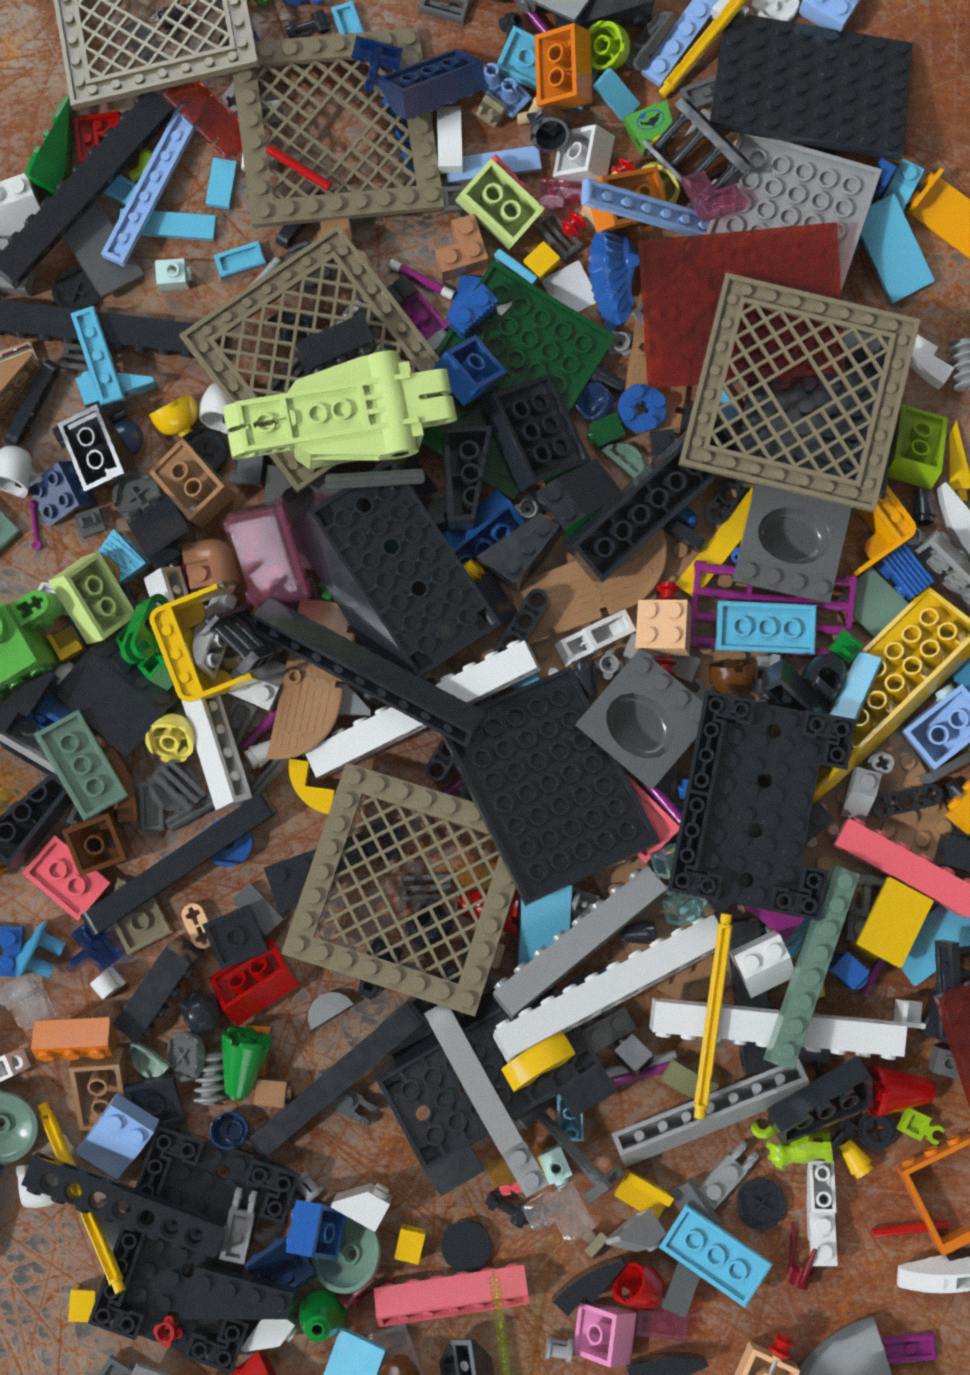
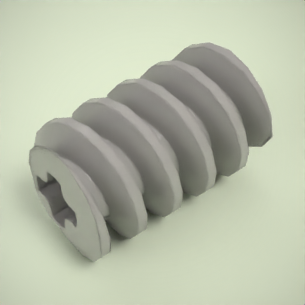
M970 338L956 339L948 342L952 346L949 349V353L954 355L950 358V362L954 364L952 373L956 374L952 379L953 382L958 383L954 386V391H970Z
M205 1051V1063L201 1072L202 1077L195 1079V1082L202 1084V1087L194 1089V1092L201 1094V1097L195 1098L193 1102L203 1105L224 1104L219 1102L226 1098V1094L220 1092V1090L224 1089V1082L220 1081L224 1079V1073L220 1071L223 1069V1061H221L223 1059L222 1052Z

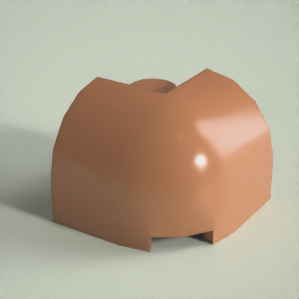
M206 539L182 544L183 561L186 565L191 590L206 588L214 584L224 585L225 587L242 584L238 559L233 549L225 542L218 539Z

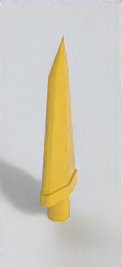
M956 420L949 434V486L954 492H957V496L965 503L968 502L967 490H970V470Z

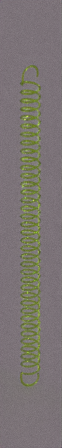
M493 1267V1275H494V1277H490L489 1280H495V1278H498V1277H495L494 1267ZM492 1281V1282H490L489 1284H490V1285H495V1284H497V1283H494V1284H491V1283L497 1282V1281ZM501 1284L499 1286H491L490 1289L500 1288L501 1291ZM493 1290V1291H491L490 1293H491V1294H497V1293H499L500 1291H498V1290ZM501 1295L491 1296L492 1299L501 1297ZM496 1299V1300H492L491 1302H492V1303H498V1302H500L501 1300ZM503 1306L502 1309L493 1310L496 1313L494 1315L500 1314L494 1317H500L504 1314ZM503 1315V1318H495L494 1321L498 1323L494 1325H503L504 1323L499 1321L504 1320L505 1316ZM496 1332L495 1334L503 1335L505 1332ZM506 1336L496 1337L497 1340H502L506 1338ZM498 1342L496 1343V1344L500 1345V1346H498V1347L504 1346L503 1348H498V1349H504V1348H506V1347L508 1346V1343H507L506 1346H505V1345H501V1344H504V1343H498ZM507 1347V1350H499V1351H498V1353L501 1354V1355H499V1356H505V1357L508 1356V1355L503 1354V1353L508 1352V1347ZM508 1356V1360L500 1359L499 1362L503 1364H500L499 1367H502V1369H508L503 1367H507L509 1365L505 1362L509 1361L510 1357ZM508 1370L501 1371V1372H505V1373H501L500 1375H502V1374L511 1375V1370H510V1373H507V1372H506V1371H508Z

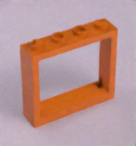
M970 1128L968 1133L962 1136L960 1134L953 1135L946 1139V1144L940 1147L937 1145L931 1146L923 1151L924 1155L917 1158L915 1156L909 1157L901 1162V1166L897 1167L922 1221L929 1230V1236L936 1250L942 1256L970 1243V1223L940 1237L910 1174L969 1145Z

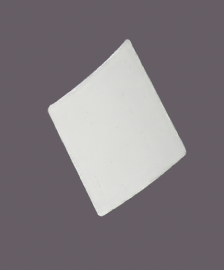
M579 260L542 279L549 295L577 312L597 303L593 299L592 285Z

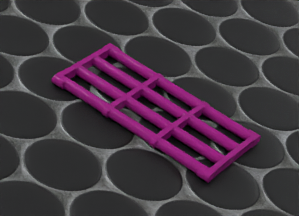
M695 560L691 602L690 648H698L699 646L715 648L716 638L694 636L696 621L716 623L717 616L716 613L697 612L698 597L744 602L817 605V609L846 611L845 626L816 623V633L839 635L841 630L845 629L851 634L857 582L856 576H836L834 586L849 587L847 602L831 600L829 604L796 596L753 593V586L746 585V592L699 587L700 573L733 576L735 566L708 564L706 561ZM815 648L814 655L785 653L773 654L789 655V657L795 658V656L815 658L818 655L828 654L832 652H830L828 649Z

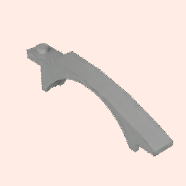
M437 1005L425 1012L424 1014L454 1071L526 1198L548 1186L549 1183L536 1162L532 1149L503 1105L453 1011Z

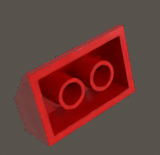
M272 937L265 941L269 950L229 968L220 970L209 978L222 1010L236 1026H239L300 985L292 967L284 955L281 954V950Z

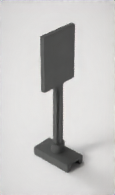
M552 1097L516 1120L525 1130L536 1120L544 1126L587 1174L586 1177L592 1184L583 1194V1198L588 1203H591L612 1187L611 1183L620 1178L625 1172L617 1165L604 1174L589 1161L547 1114V1109L556 1102Z

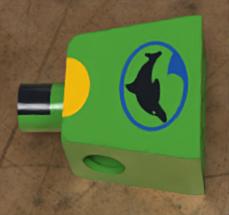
M667 100L624 116L623 127L643 157L648 155L645 152L646 147L641 142L644 139H650L655 143L672 123ZM675 135L661 149L668 157L669 155L665 147L674 143Z

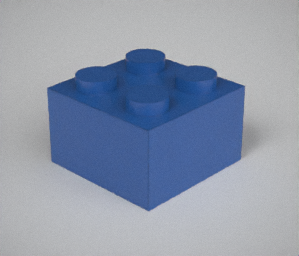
M476 335L445 351L432 368V370H448L452 393L463 406L492 390L507 372Z
M296 1200L295 1207L292 1210L290 1232L286 1239V1252L338 1261L346 1216L328 1205Z

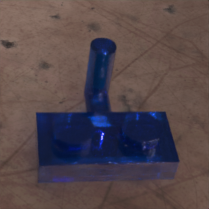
M356 35L351 58L370 63L364 87L365 91L373 92L379 66L392 70L399 69L403 48Z
M84 923L71 933V936L82 948V951L70 959L66 970L72 973L79 964L90 958L98 970L103 973L123 956L104 932L93 937Z

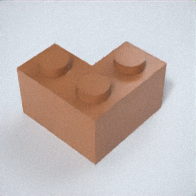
M471 214L451 220V230L456 244L435 250L436 262L442 281L488 268V256L475 215Z

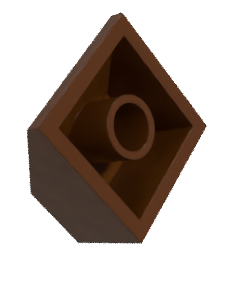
M114 808L98 813L85 821L81 820L61 830L79 876L125 861L132 854L120 822H117Z

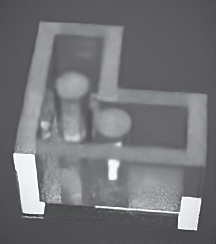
M34 972L24 974L0 986V1004L6 1007L7 1010H15V1021L19 1028L23 1027L24 1032L33 1028L34 1021L51 1020L57 1017L39 974Z
M568 1181L559 1186L555 1185L521 1206L532 1229L543 1230L556 1222L564 1240H576L596 1227L573 1181Z

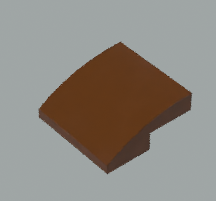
M695 131L665 147L670 159L677 154ZM708 138L702 139L678 167L689 176L712 150L713 143ZM725 155L719 156L695 184L698 186L724 173L730 161Z

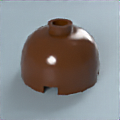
M733 659L732 662L724 663V660L712 662L709 664L711 684L719 693L742 697V694L751 691L758 681V662L756 663L755 660Z

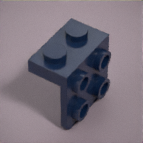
M72 461L57 462L29 484V491L34 501H36L40 514L47 526H54L76 509L92 508L98 503L94 491L84 492Z
M287 1236L274 1240L271 1246L262 1252L254 1254L245 1263L247 1271L256 1277L299 1289L318 1276L308 1256L286 1252Z

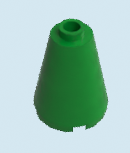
M230 1027L227 1033L225 1030L222 1031L224 1090L230 1099L241 1101L250 1095L272 1045V1037L263 1031L262 1035L254 1034L255 1029L248 1027Z
M324 1288L310 1291L302 1299L297 1312L300 1328L313 1342L327 1341L338 1336L339 1330L345 1327L348 1318V1309L340 1303L337 1293Z

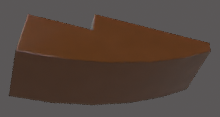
M109 747L108 761L128 794V797L117 802V822H140L139 795L133 774L125 758L116 749Z

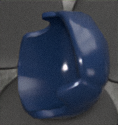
M590 383L584 387L575 405L586 420L594 422L610 414L614 407V397L603 384Z
M130 420L114 423L113 426L129 448L131 455H136L144 443L143 432L139 425Z
M223 1112L211 1122L209 1136L212 1143L220 1149L235 1150L247 1141L250 1125L246 1117L238 1112Z

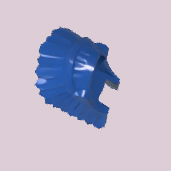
M596 231L593 236L594 239L591 240V248L588 250L591 255L588 258L590 263L588 272L591 274L589 281L593 284L591 291L594 294V301L598 303L601 320L605 322V329L610 332L615 330L617 325L625 324L635 303L631 292V283L634 270L640 263L639 249L626 235L618 236L611 231L600 233Z

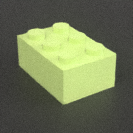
M492 159L486 163L455 200L470 215L474 214L476 221L508 250L545 209Z
M100 552L83 556L49 580L50 585L87 644L107 638L130 621L135 611Z

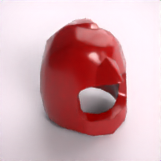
M629 1263L616 1276L612 1293L615 1300L621 1304L631 1306V1311L656 1307L664 1296L666 1286L662 1275L658 1271L643 1263ZM623 1287L629 1290L631 1299L623 1297Z

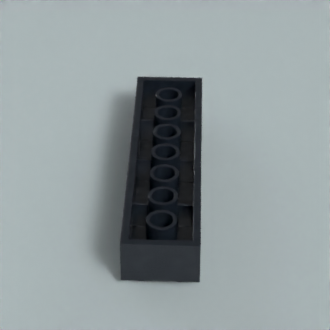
M716 416L713 430L723 425L718 416ZM727 428L715 434L722 445L733 439ZM686 431L563 543L564 547L592 581L603 583L719 476L678 465ZM711 437L710 445L718 447ZM736 442L725 448L741 452Z

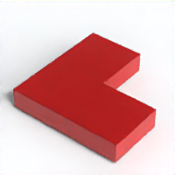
M120 111L73 117L78 162L81 161L83 163L88 157L87 154L92 146L95 144L99 145L101 140H104L103 136L110 127H116L121 116Z

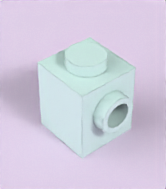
M184 258L155 261L156 283L160 291L189 289V281L193 280L192 268L187 266Z
M559 1143L537 1153L538 1160L549 1185L555 1183L556 1186H559L569 1181L572 1171Z

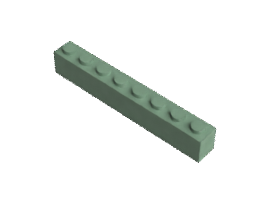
M837 865L828 869L829 873L820 921H810L763 1060L786 1069H794L860 876Z

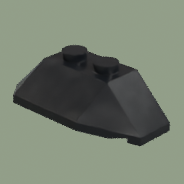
M451 1339L439 1361L441 1375H494L492 1357L475 1339Z

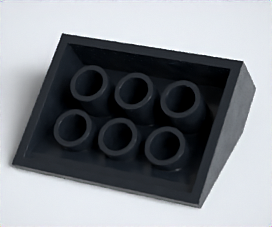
M550 373L491 393L479 404L489 426H492L491 431L520 492L539 486L591 461Z
M107 637L102 641L96 642L54 689L52 694L72 712L79 709L87 725L122 756L127 758L145 740V735L150 731L153 723L163 715L176 710L179 697L168 689L167 691L148 680L137 667L139 663H127L121 656L120 647L110 637Z

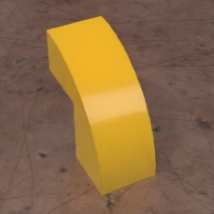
M289 759V775L298 796L311 808L329 814L336 791L309 787L308 780L311 766L309 761Z
M562 1031L526 1050L501 1070L512 1090L517 1091L530 1085L541 1074L564 1065L576 1053Z

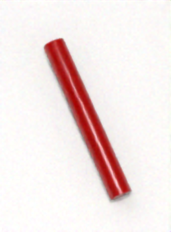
M270 144L267 147V154L324 190L329 191L332 182Z
M946 1219L933 1221L937 1231L948 1230ZM924 1222L871 1228L873 1239L929 1232Z

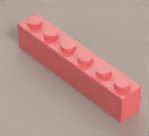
M856 817L853 820L849 818L844 821L831 845L832 847L934 900L935 903L960 917L970 918V879L964 878L962 880L955 876L956 872L946 866L940 868L932 864L934 860L920 853L917 856L910 852L912 849L910 846L899 841L895 844L888 840L889 835L878 829L873 832L866 828L867 823Z
M508 1264L504 1268L499 1269L483 1268L479 1272L474 1273L462 1271L448 1277L437 1275L423 1281L411 1279L404 1284L394 1285L386 1283L378 1288H374L376 1319L379 1327L530 1304L525 1267L518 1264Z

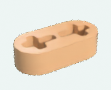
M198 903L186 905L182 910V919L194 946L202 949L211 946L208 938L206 939V944L203 941L198 942L197 937L200 936L198 927H201L203 933H205L202 924L209 922L205 909ZM191 907L194 910L200 911V914L197 915L198 925H196L193 918L189 919L187 916L191 913Z

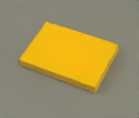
M887 877L855 945L898 968H902L934 900L891 877Z

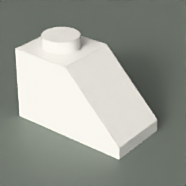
M293 1315L287 1320L260 1319L243 1342L241 1350L248 1352L280 1347L284 1340L289 1342L296 1333L297 1329L294 1326L298 1319Z

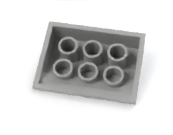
M935 530L913 553L924 567L970 612L969 557L963 550H957L951 544V539L947 534Z

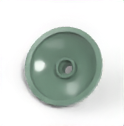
M0 1091V1118L5 1120L4 1123H0V1164H6L18 1160L31 1149L37 1137L38 1120L34 1109L25 1099L14 1093Z
M346 1216L338 1261L312 1257L313 1268L318 1275L319 1281L327 1289L342 1294L354 1293L364 1288L373 1279L379 1267L381 1259L379 1236L377 1232ZM356 1251V1252H357V1256H356V1258L354 1259V1258H353V1254H354V1252Z

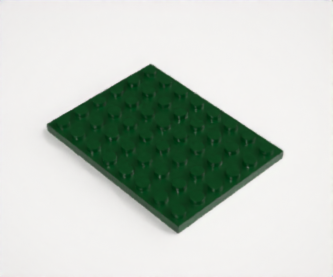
M492 260L474 291L481 284H484L497 298V306L512 302L511 306L502 316L497 313V309H494L490 316H486V319H483V323H479L476 329H472V333L469 332V336H465V339H461L450 327L435 353L441 358L445 351L476 335L507 372L492 390L465 406L462 405L453 393L447 395L453 396L457 420L444 425L422 428L424 435L421 444L442 456L441 437L443 427L489 426L479 404L491 393L549 373L569 413L592 377L596 367L600 364L615 340L616 335ZM491 431L482 481L514 501L520 490Z

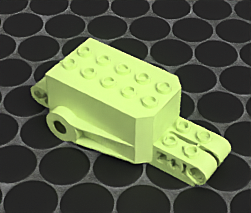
M392 350L361 356L297 379L287 393L235 401V403L222 408L226 429L228 432H232L228 434V440L233 459H245L293 450L295 460L309 469L359 460L381 461L405 458L419 452L424 435L422 428L444 425L457 420L453 396H447L452 393L448 370L434 369L411 373L409 361L401 362L399 352Z

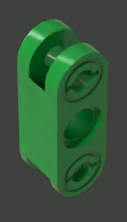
M154 594L148 600H143L137 604L120 648L121 656L127 663L136 664L155 653L158 642L150 624V614L157 608L156 602L160 605L169 603L164 595Z

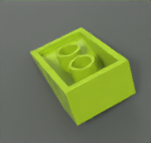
M901 405L890 447L888 478L932 489L942 473L948 417Z

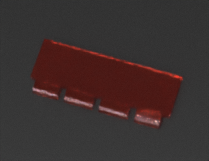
M200 81L167 88L168 91L163 97L175 109L183 104L184 106L179 110V113L192 126H195L200 121L201 124L196 130L210 144L217 139L218 141L213 147L225 159L231 155L236 157L242 152L238 119Z

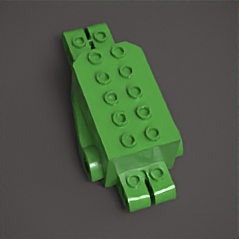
M33 590L11 604L7 602L0 604V702L7 700L17 690L32 680L52 672L53 669L63 664L44 631L54 624L53 620L60 617L65 611V607L57 594Z

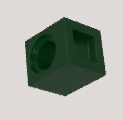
M616 412L590 423L588 427L589 432H586L590 445H595L597 451L607 447L609 444H615L624 440L626 435Z

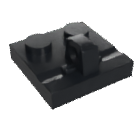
M249 904L202 924L221 970L269 950Z
M174 1073L125 1084L124 1092L127 1100L159 1119L157 1125L170 1127L186 1123L187 1116Z

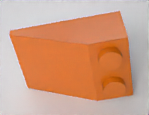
M657 166L605 175L595 179L596 181L666 201ZM590 208L597 233L641 223Z

